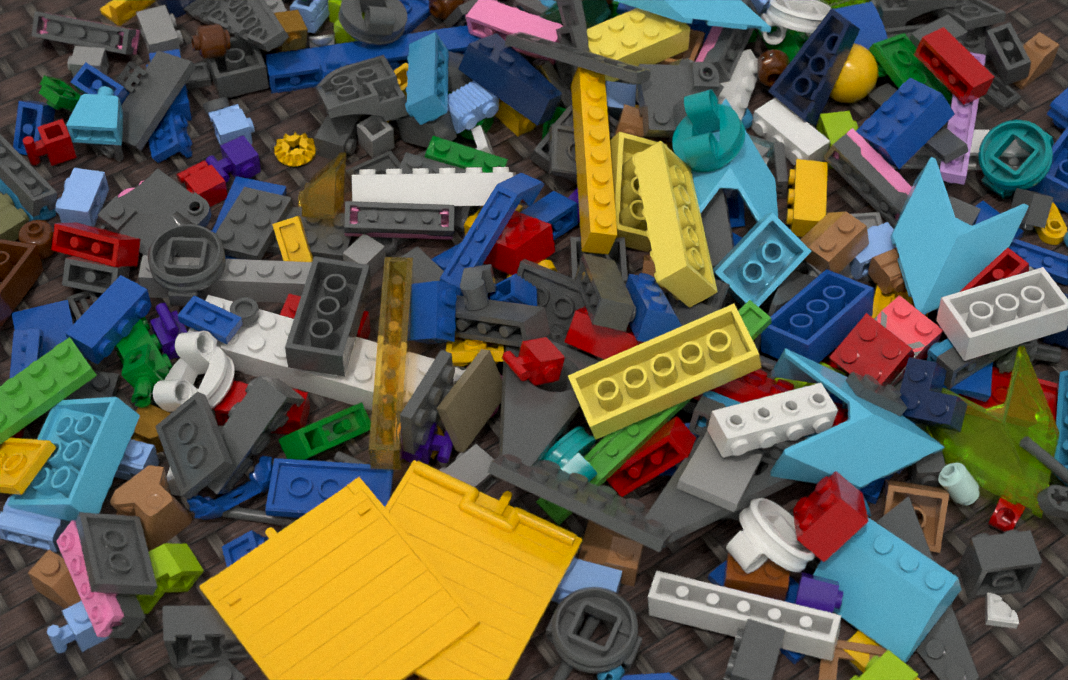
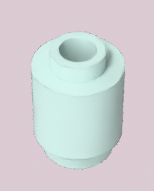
M952 463L942 469L938 477L939 483L949 493L954 502L966 506L977 500L979 497V485L963 464Z

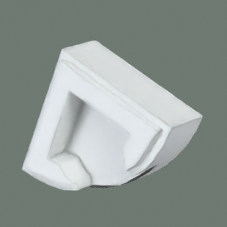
M987 592L985 596V625L1016 629L1019 625L1016 612L1002 601L1003 598Z

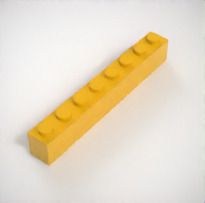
M578 67L571 83L581 246L582 252L609 254L617 237L605 75Z

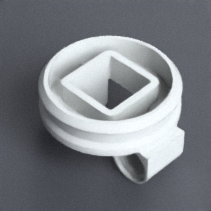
M770 0V8L766 14L762 13L761 19L770 27L778 26V28L771 34L763 31L760 32L764 40L769 44L780 43L785 37L787 28L805 32L809 38L831 7L818 0Z
M187 332L177 336L175 350L181 358L170 369L165 380L158 381L153 388L154 401L164 411L171 412L176 410L196 392L206 395L212 410L229 392L234 380V363L229 356L216 346L218 340L209 332ZM205 374L199 389L194 387L193 384L197 375Z
M764 498L753 499L750 502V506L740 512L739 520L744 530L739 531L726 547L746 573H751L758 569L768 558L789 571L801 572L806 567L807 562L815 557V554L797 540L794 517L778 504Z

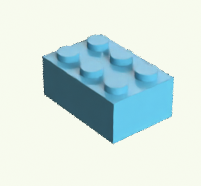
M773 212L768 213L713 268L714 278L730 285L727 292L742 307L749 300L759 307L812 251Z

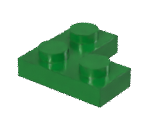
M44 75L40 82L42 87L39 94L47 99L46 103L49 106L58 110L63 107L73 112L81 97L80 93L61 79Z

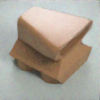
M148 465L115 490L110 500V504L117 511L116 515L140 517L148 552L167 543L192 523L191 513L171 495L164 467Z

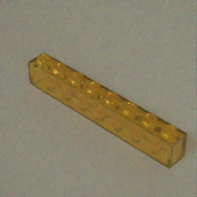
M384 258L369 440L371 469L401 470L403 440L400 414L405 408L411 292L412 284H414L413 258Z

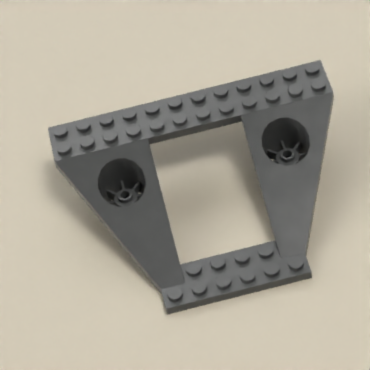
M548 323L550 334L546 337L565 356L559 381L534 386L529 379L521 381L510 367L503 362L499 457L491 461L487 473L658 552H661L667 544L716 520L730 518L740 521V512L744 508L749 507L753 499L764 498L798 482V480L772 477L771 470L773 465L761 461L735 512L677 489L678 481L703 439L702 436H699L691 449L689 457L682 461L651 509L644 508L645 505L636 499L622 498L616 495V491L610 487L602 485L598 487L588 482V479L581 474H570L561 470L560 466L553 461H541L558 437L567 433L571 421L581 410V405L568 375L604 359L565 343L569 328L557 323L553 325ZM504 345V353L511 351L518 357L521 347ZM692 398L681 410L693 415L699 401Z

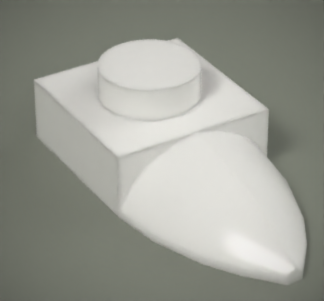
M334 35L309 37L310 48L335 45Z

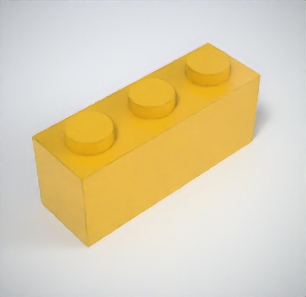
M796 159L795 168L789 170L788 185H792V189H788L787 204L791 205V209H787L786 224L790 225V230L796 236L803 237L826 216L828 162Z

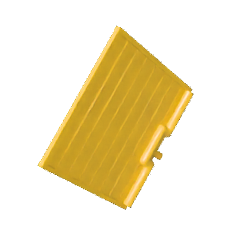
M413 460L385 508L480 621V625L414 672V674L426 680H509L583 539L521 508L509 506L508 504L512 499L510 491H505L500 500H497L479 492L474 486L420 461Z
M360 477L279 533L273 528H268L266 530V536L269 538L267 541L199 586L202 593L268 680H405L472 629L480 625L479 619Z

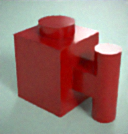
M63 119L37 127L41 140L34 142L31 136L23 139L31 165H38L40 163L39 156L47 154L51 166L77 158Z
M205 160L176 174L181 184L185 182L186 189L189 192H196L208 202L210 207L225 200L228 196L225 180L212 164L208 166Z
M547 337L522 341L518 357L511 351H506L502 355V359L521 381L529 379L535 386L559 381L565 356Z

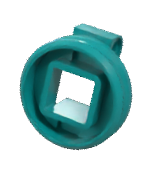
M711 89L685 96L684 107L687 116L682 119L673 134L672 147L674 153L694 172H710L724 167L738 155L744 144L745 127L731 107L718 104V98ZM720 129V141L718 142L711 131Z
M1010 120L995 126L986 134L979 147L978 159L984 174L982 183L1003 199L1010 197L1016 191V188L1026 190L1035 186L1047 175L1052 165L1053 137L1044 132L1038 125L1025 120ZM1014 140H1016L1018 146L1031 154L1017 171H1014L998 159Z
M578 426L554 444L541 461H553L560 466L561 470L570 474H581L590 482L598 473L583 457L590 451L596 440L594 436H590L585 431V427Z

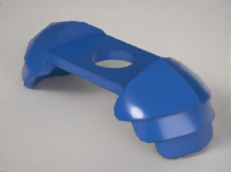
M261 456L259 463L255 465L254 471L249 473V482L215 500L209 496L203 498L198 495L187 499L190 511L195 514L194 518L203 520L219 518L223 515V512L260 492L265 494L270 486L273 468L272 457ZM242 494L241 496L232 499L234 496Z

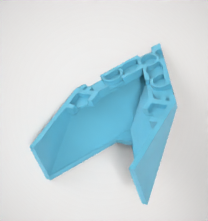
M613 0L682 23L692 24L693 19L705 20V23L709 26L745 30L747 28H756L763 32H771V27L741 0Z
M725 99L722 104L731 107L727 99ZM720 129L711 131L719 142ZM746 130L744 144L738 155L730 163L710 172L691 171L700 214L719 189H730L739 192L756 222L765 214L772 212L778 217L775 178Z
M930 157L914 181L890 237L893 246L897 247L899 254L898 264L908 296L912 297L915 308L926 315V313L933 310H939L941 297L960 292L1007 247L1009 248L1029 206L1026 204L1019 205L971 226L955 218L935 158Z
M785 348L772 370L771 377L815 384L822 383L828 389V393L834 394L844 401L843 408L848 409V421L786 448L771 470L772 477L819 483L821 479L826 476L830 477L837 471L859 490L872 481L889 476L920 461L923 457L932 453L935 454L945 448L903 415L900 417L857 397L846 382L848 377Z

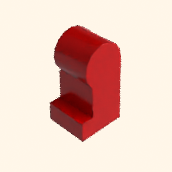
M1012 475L988 525L1002 532L1013 530L1037 486ZM1014 486L1023 488L1026 493L1014 488Z

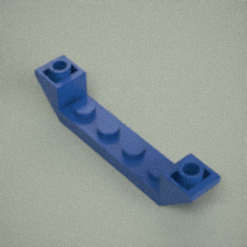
M519 173L495 186L440 277L441 282L456 285V296H463L460 283L464 268L483 265L519 203L531 207L544 186L543 182L524 173Z

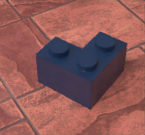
M908 358L900 388V393L902 394L900 398L908 407L902 414L905 418L914 423L961 432L968 404L958 396L941 393L947 370L937 362Z

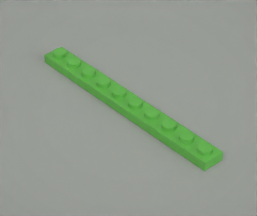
M751 300L738 310L752 340L772 323L771 317ZM691 399L606 435L583 457L598 473L590 483L598 487L601 486ZM543 498L536 502L558 526L572 513V511Z

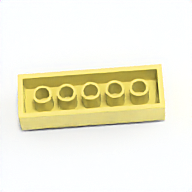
M659 141L634 156L636 165L634 172L640 186L638 193L644 207L642 214L647 222L648 229L646 230V235L651 243L652 250L650 251V256L655 264V280L660 287H665L669 290L676 300H681L690 308L718 293L691 168L662 141Z
M732 304L570 374L568 378L596 440L762 367L759 352L735 304Z

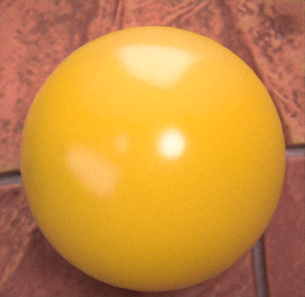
M856 43L853 44L829 96L831 99L841 103H853L865 98L873 90L878 78V66L874 56L867 48Z

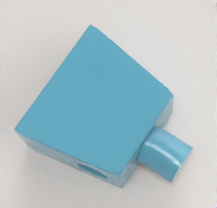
M100 87L97 95H81L67 122L72 142L122 145L123 110L119 97L113 96L114 92L111 88Z

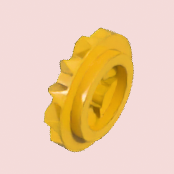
M296 131L291 136L285 134L283 139H277V144L274 147L275 156L278 161L288 166L304 165L311 161L316 153L313 138H308L306 133L298 135ZM297 145H299L300 148H295L294 150L290 149V147H296Z

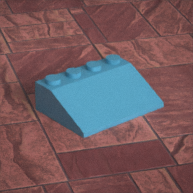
M117 397L62 400L51 408L37 440L51 441L57 448L22 495L12 494L7 505L14 509L67 521L76 520L79 512L99 514L107 492L113 483L118 466L124 457V452L130 438L135 431L140 415Z
M868 518V522L825 562L821 560L813 574L839 581L838 590L844 591L840 609L834 608L833 610L835 614L841 615L842 619L884 649L890 650L904 663L908 661L961 591L958 577L870 518Z

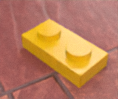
M300 216L272 224L283 261H313Z

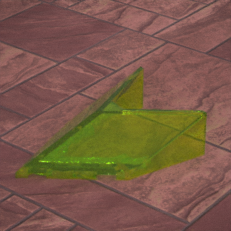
M1022 345L1018 347L1004 404L986 409L943 387L941 393L958 396L967 403L961 432L927 426V430L932 438L945 447L942 450L946 465L952 463L963 464L979 486L1015 505L1017 503L1031 509L1033 515L1042 519L1043 511L1038 504L1037 496L1040 491L1049 487L1052 471L1022 448L1020 441L1028 436L1055 458L1060 432L1025 346Z

